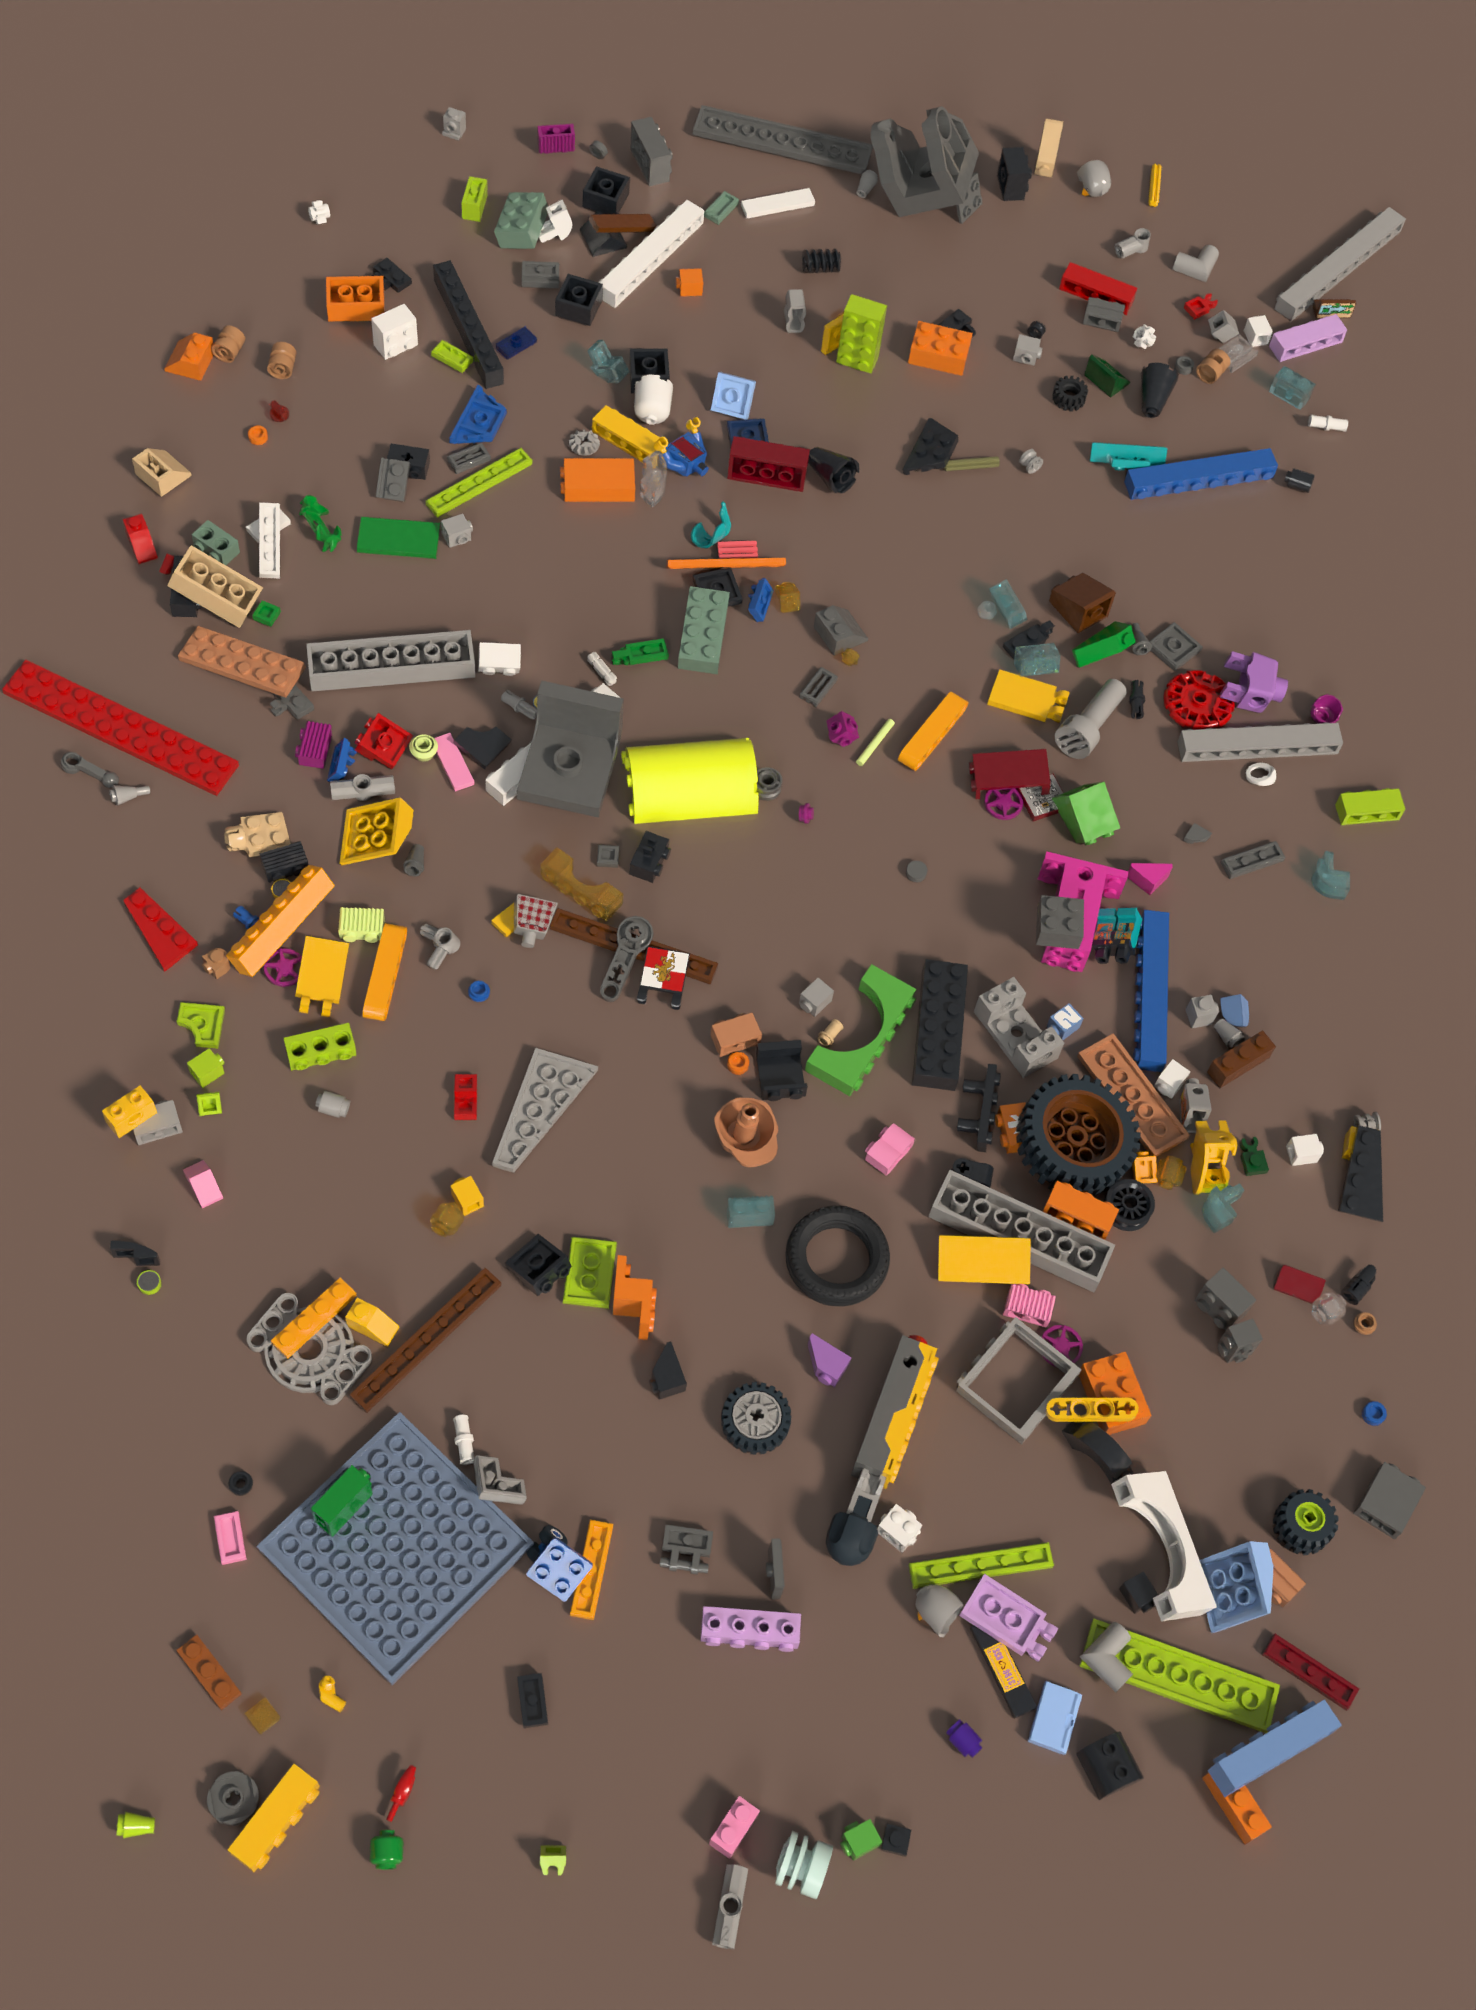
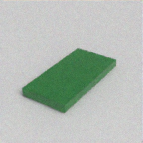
M361 517L357 553L436 559L440 523Z

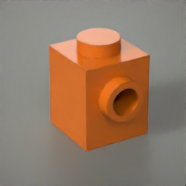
M679 269V277H676V289L680 290V296H702V269Z

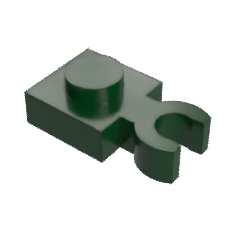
M1253 1137L1251 1140L1252 1145H1248L1245 1138H1242L1240 1148L1244 1153L1240 1157L1245 1175L1267 1174L1269 1168L1264 1151H1257L1258 1139Z

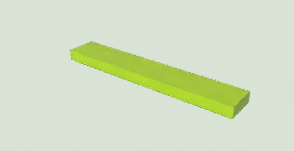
M519 448L427 499L426 506L438 518L532 465V459L522 448Z
M1048 1542L909 1563L908 1566L912 1586L915 1589L932 1584L942 1585L981 1579L984 1574L989 1577L1049 1569L1054 1567Z

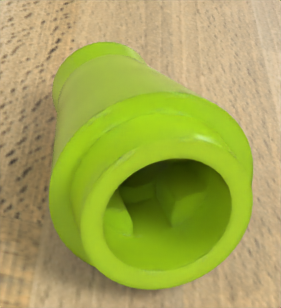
M129 1812L118 1814L116 1836L128 1838L148 1833L154 1834L155 1817H146Z

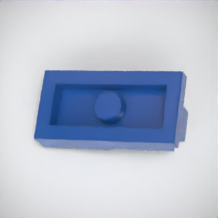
M766 578L759 580L757 585H752L751 589L754 593L748 595L751 599L748 610L756 622L764 621L774 592Z
M343 738L334 748L327 778L328 782L343 779L348 770L346 765L351 766L355 762L349 755L354 756L357 751L350 746V742L346 738Z

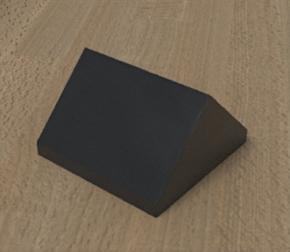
M597 211L594 215H599L603 213ZM589 220L580 228V232L593 257L627 248L621 232L596 233Z

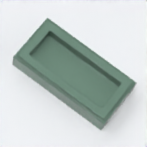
M724 191L704 211V217L719 225L739 204V199Z

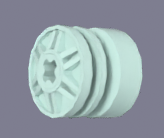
M792 1831L790 1837L784 1843L778 1859L775 1884L781 1886L785 1875L789 1876L787 1889L791 1890L796 1880L802 1881L800 1894L817 1899L831 1859L833 1846L818 1840L811 1851L807 1849L808 1836L804 1835L801 1845L798 1846L795 1845L798 1833Z

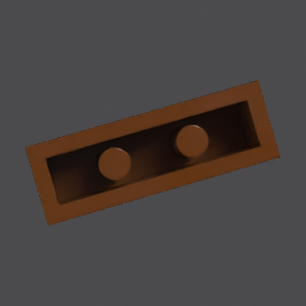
M1262 1030L1213 1060L1207 1073L1218 1087L1222 1088L1269 1059L1276 1046Z

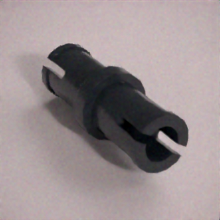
M1139 680L1131 682L1129 702L1133 719L1135 718V713L1136 719L1144 717V683L1140 681L1139 686Z

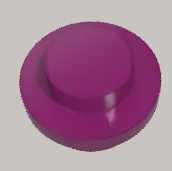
M805 803V805H800L799 821L809 824L810 820L814 818V808L810 807L809 803Z

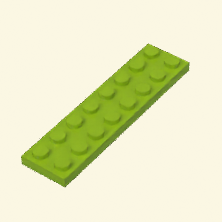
M1097 1619L1092 1620L1083 1653L1110 1624ZM1128 1631L1131 1640L1116 1655L1133 1673L1125 1683L1260 1732L1268 1733L1267 1728L1271 1726L1280 1688L1279 1684ZM1081 1659V1662H1080L1079 1667H1082V1668H1085V1669H1088V1670L1093 1671V1670Z

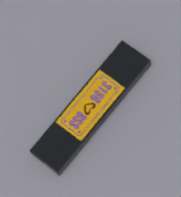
M972 1626L970 1630L1013 1718L1015 1719L1035 1710L1037 1706L1008 1647L978 1627Z

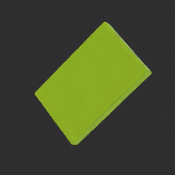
M571 1237L569 1261L572 1267L566 1276L563 1304L609 1309L617 1242Z

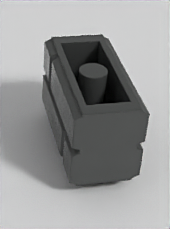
M1089 297L1083 324L1119 332L1125 305Z

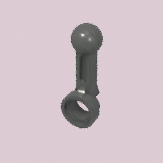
M66 753L61 759V768L69 774H75L81 770L102 781L103 785L108 788H112L113 785L119 783V777L116 773L107 772L86 761L77 753ZM69 758H74L77 760L78 763L76 765H70L67 763L66 760Z

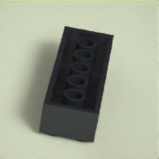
M925 960L921 979L912 1086L955 1091L960 1071L968 965Z

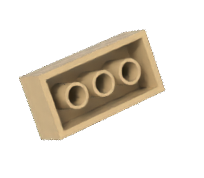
M192 545L175 569L167 585L238 628L243 624L263 589L260 585Z

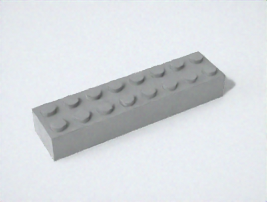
M471 630L307 643L311 691L475 678Z
M949 1170L929 1214V1218L969 1236L1031 1238L1030 1264L1091 1292H1095L1115 1247V1244L952 1170Z

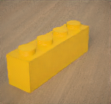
M607 405L592 419V432L653 469L661 462V451H656L653 447L654 443L661 437L653 434L647 428H643L632 419L625 417Z
M293 1764L228 1848V1852L252 1872H255L257 1868L261 1870L269 1861L270 1856L268 1854L273 1847L278 1848L287 1836L285 1832L291 1824L295 1826L303 1815L301 1811L307 1803L312 1804L319 1795L320 1791H318L320 1785L318 1781Z

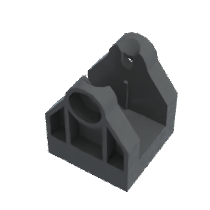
M942 106L926 110L927 119L922 123L926 147L920 148L912 131L897 125L892 119L875 122L871 127V141L876 155L881 185L899 217L964 203L979 152L963 120L948 113Z

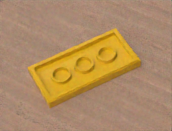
M939 1235L938 1281L1030 1284L1031 1238Z

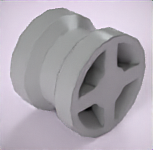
M1029 449L1020 457L1019 463L1026 467L1028 473L1032 474L1043 465V459L1036 456L1034 449Z

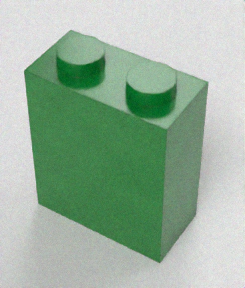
M351 1465L311 1507L314 1522L331 1537L373 1495L372 1483L369 1480L370 1475L361 1467L357 1470Z

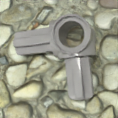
M425 924L421 926L420 934L433 940L436 947L427 961V965L437 970L447 954L450 955L459 949L460 939L449 928L437 929Z

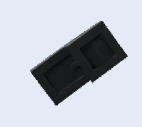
M111 1241L110 1250L114 1258L133 1257L136 1266L160 1265L158 1253L148 1247L126 1241Z

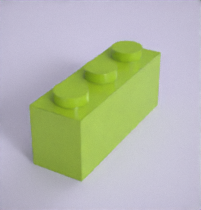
M1390 788L1377 791L1365 790L1355 793L1345 792L1340 794L1335 804L1341 825L1400 820L1405 811L1400 790Z

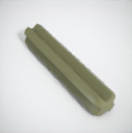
M997 456L949 460L944 471L998 467L1000 460Z

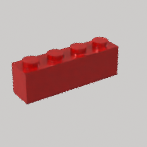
M1072 262L1069 263L1059 287V290L1085 300H1089V297L1100 298L1104 301L1125 305L1124 315H1127L1138 289Z

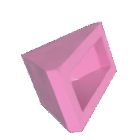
M204 1160L183 1169L202 1208L223 1199L211 1169Z

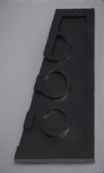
M1361 1125L1357 1126L1339 1204V1212L1383 1222L1381 1130Z

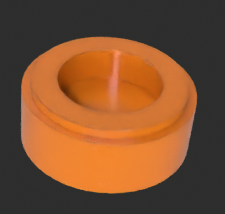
M263 426L251 427L248 430L249 441L254 445L266 443L268 440L266 428Z
M742 1052L732 1053L727 1062L729 1071L735 1075L744 1074L749 1068L748 1056Z

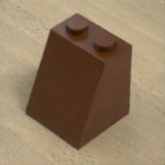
M1082 572L1077 576L1070 577L1065 583L1054 586L1051 590L1049 602L1077 633H1080L1109 616L1116 592Z

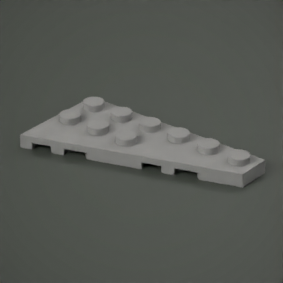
M535 1048L492 1166L514 1173L596 1074L598 1066Z

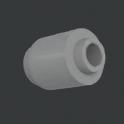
M324 1091L323 1095H318L315 1106L319 1107L318 1112L337 1118H340V1116L346 1117L350 1100H347L345 1096Z

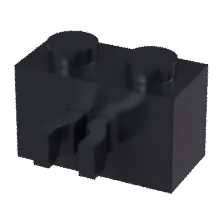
M645 831L630 863L629 875L653 883L655 877L661 875L663 860L669 858L671 852L669 839Z

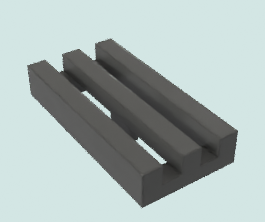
M482 442L447 456V461L451 463V467L455 470L456 474L491 460V456Z
M820 667L802 690L799 698L802 700L805 698L807 703L810 704L812 702L813 706L817 707L836 683L838 676ZM822 674H825V676L819 682V684L816 686L813 692L810 695L807 694L814 686V684L818 681V679L822 676ZM831 678L830 681L823 688V690L819 693V695L816 698H814L820 691V689L824 686V684L827 682V680Z

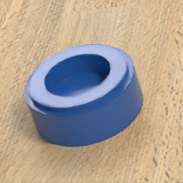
M1372 1401L1363 1408L1362 1417L1367 1424L1378 1426L1386 1419L1387 1411L1381 1403Z

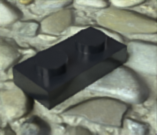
M542 1673L517 1676L523 1729L548 1725Z

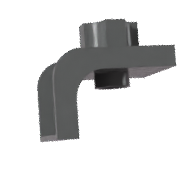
M541 680L537 693L536 726L517 788V800L599 818L620 744L624 699Z

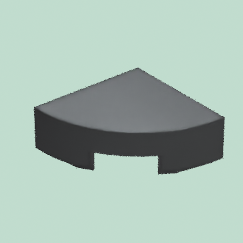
M1194 823L1183 841L1190 844L1206 842L1212 833Z

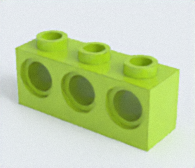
M349 1023L284 1038L291 1071L305 1070L309 1066L326 1065L330 1061L347 1060L352 1056H356L355 1043ZM339 1042H347L345 1045H338ZM318 1047H325L324 1050H316ZM296 1052H303L302 1055H294Z

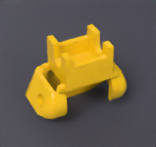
M1226 1120L1218 1121V1131L1211 1130L1207 1121H1196L1195 1126L1197 1130L1194 1143L1190 1144L1193 1154L1190 1168L1193 1194L1216 1193L1228 1186L1230 1172L1225 1165L1229 1150H1231L1232 1155L1236 1154L1237 1139L1229 1132ZM1208 1163H1220V1169H1207Z

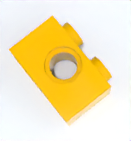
M140 1085L103 1109L102 1113L109 1127L118 1138H121L155 1115L157 1110L153 1100Z

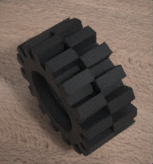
M1064 376V379L1061 377L1059 381H1056L1052 400H1054L1055 405L1058 404V408L1064 407V411L1068 408L1070 412H1073V409L1077 411L1079 407H1083L1088 394L1087 384L1084 385L1085 382L1083 380L1080 382L1079 377L1073 379L1074 376H1070V378ZM1070 391V392L1075 393L1076 395H1075V396H1070V395H1067V394L1064 393V392Z

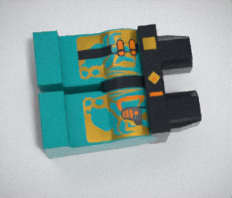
M1116 908L1099 909L1097 928L1092 943L1096 951L1095 958L1099 964H1107L1110 956H1115V960L1118 963H1128L1129 957L1135 956V947L1142 922L1137 908H1118V911Z

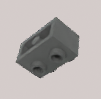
M1254 1319L1228 1327L1218 1341V1351L1222 1357H1225L1227 1363L1232 1361L1239 1363L1246 1360L1263 1340Z

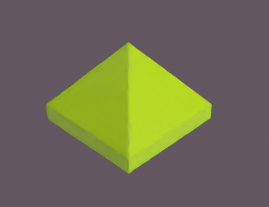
M219 1092L196 1095L199 1116L222 1114Z

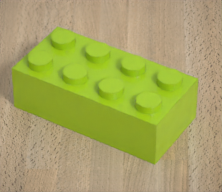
M851 294L844 309L836 363L872 374L879 357L887 305Z

